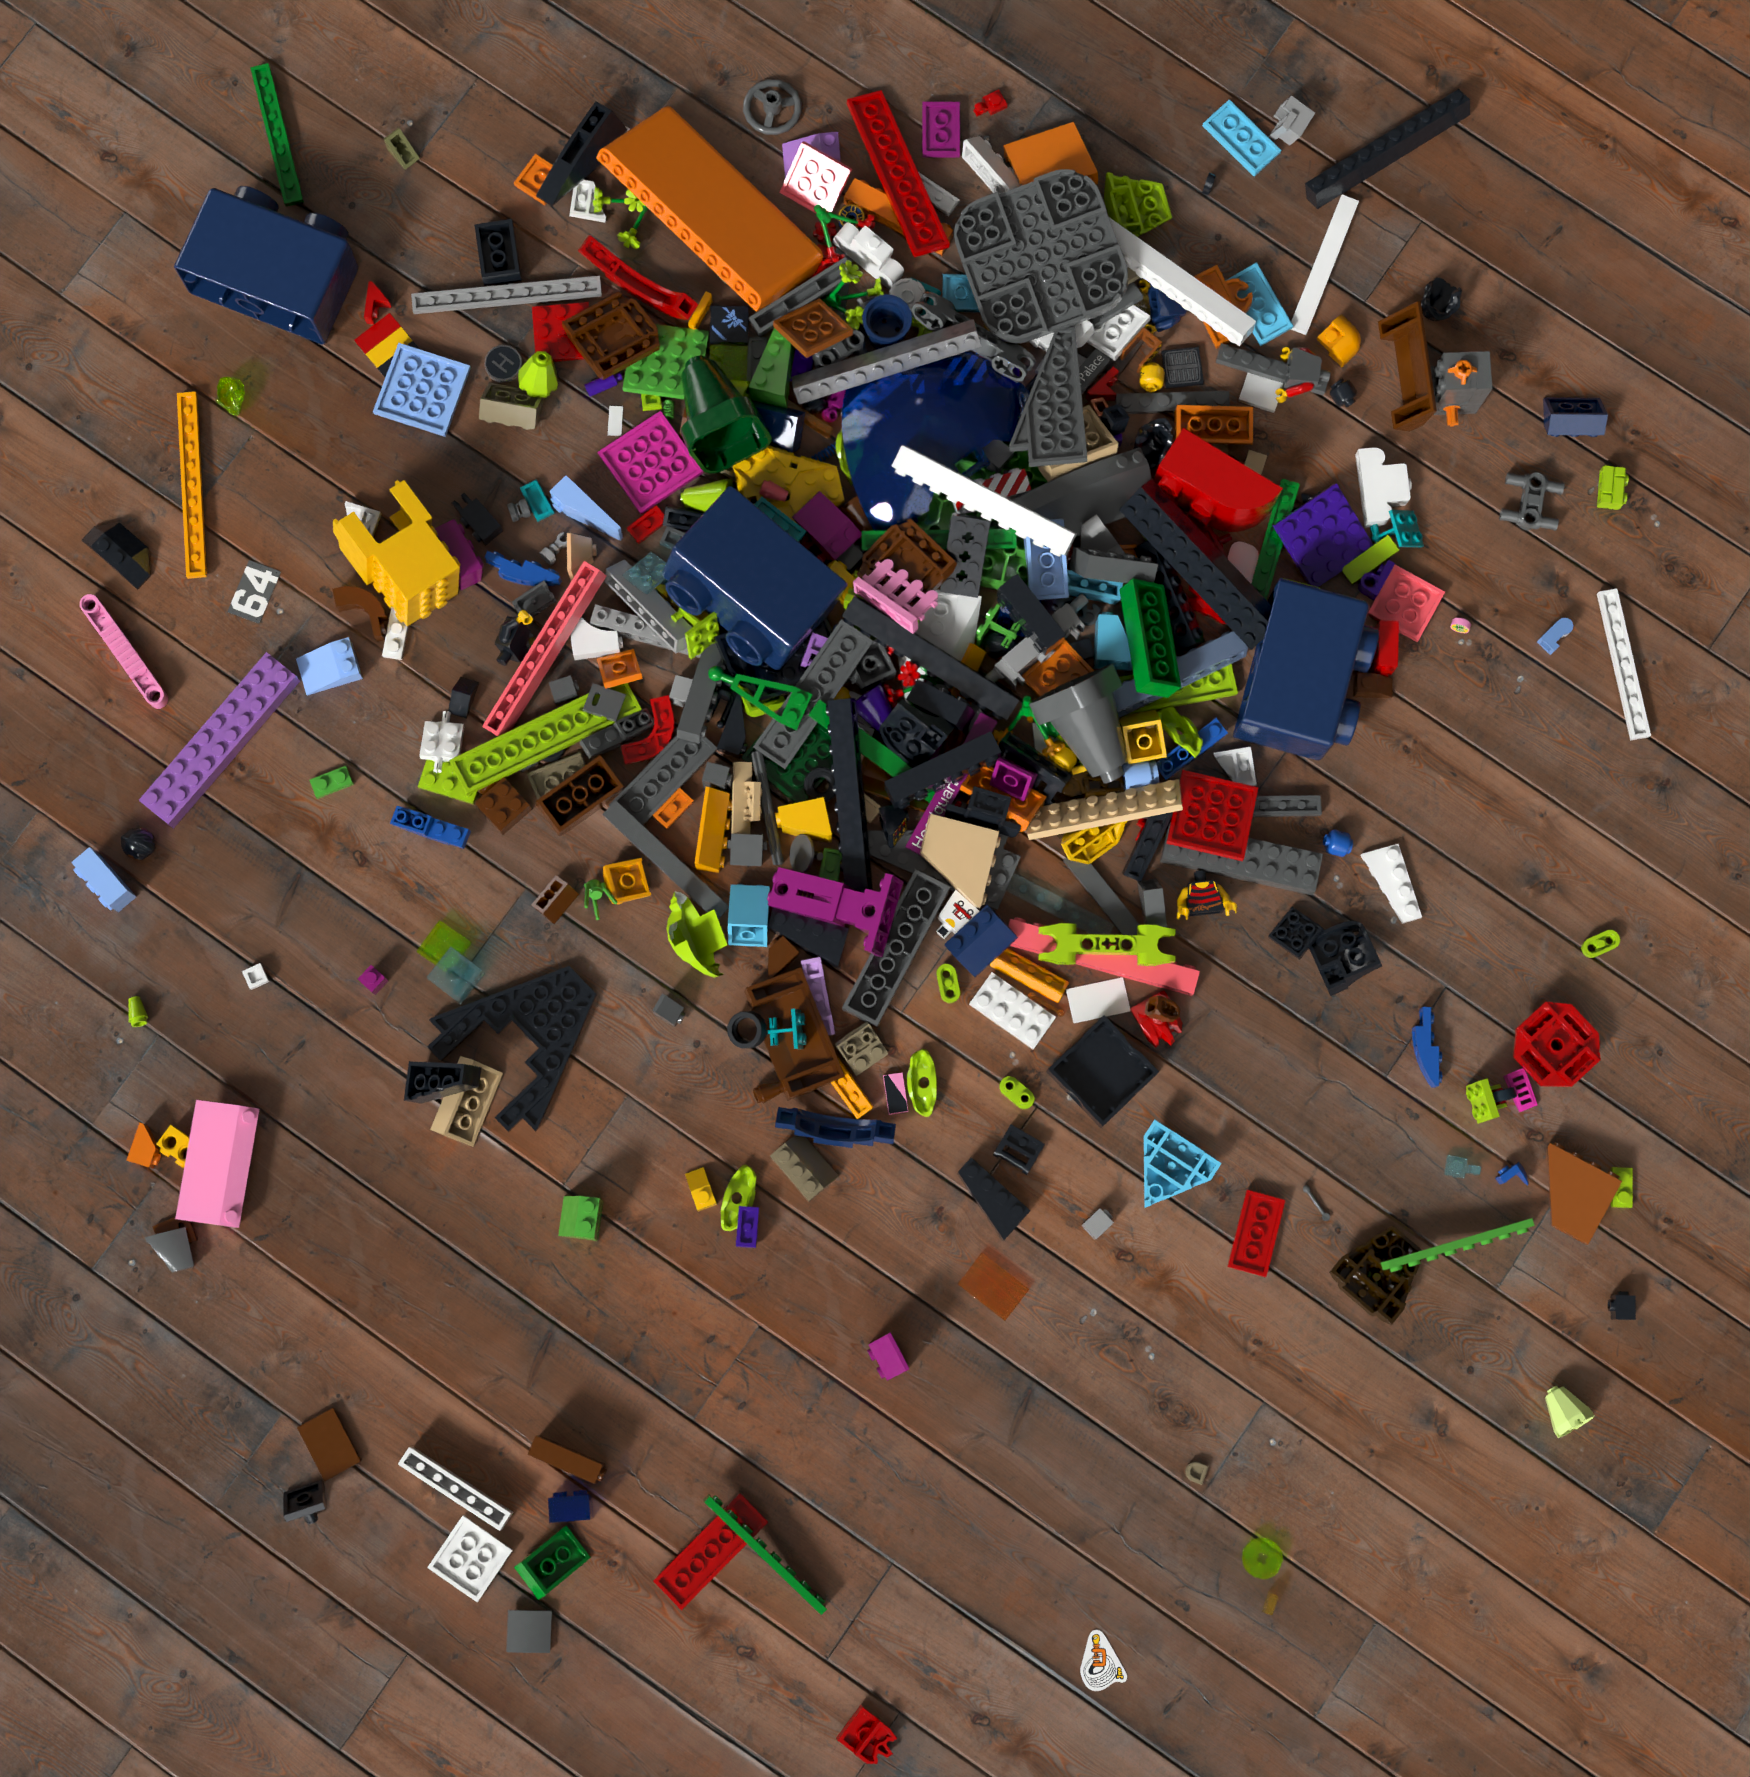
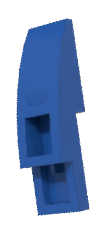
M487 551L484 557L486 563L499 568L498 574L500 578L527 586H536L542 581H545L547 586L560 585L562 582L557 571L550 568L546 570L542 568L540 563L533 560L531 562L525 560L523 566H521V563L518 561L504 559V556L496 551L493 553Z
M1215 718L1198 731V735L1203 739V743L1196 758L1179 745L1168 753L1167 757L1160 759L1156 763L1159 772L1167 780L1213 747L1228 732L1219 720Z
M396 806L390 824L414 834L462 849L465 848L471 833L467 828L444 822L401 806Z
M1422 1007L1419 1009V1026L1412 1028L1413 1047L1422 1074L1431 1088H1436L1442 1082V1071H1439V1063H1442V1052L1439 1051V1046H1431L1434 1043V1032H1431V1024L1434 1023V1013L1431 1012V1007Z

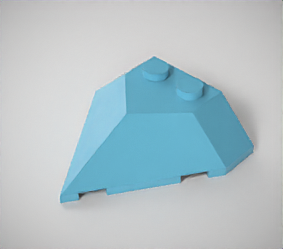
M1155 1119L1144 1135L1145 1208L1210 1181L1222 1164Z

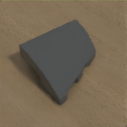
M185 1227L145 1237L146 1242L152 1246L157 1252L158 1257L166 1263V1266L172 1273L194 1267Z

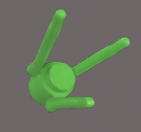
M592 879L584 884V907L588 908L589 897L592 898L596 920H599L597 899L601 898L603 891L614 904H617V900L607 889L604 882L601 883L597 879Z

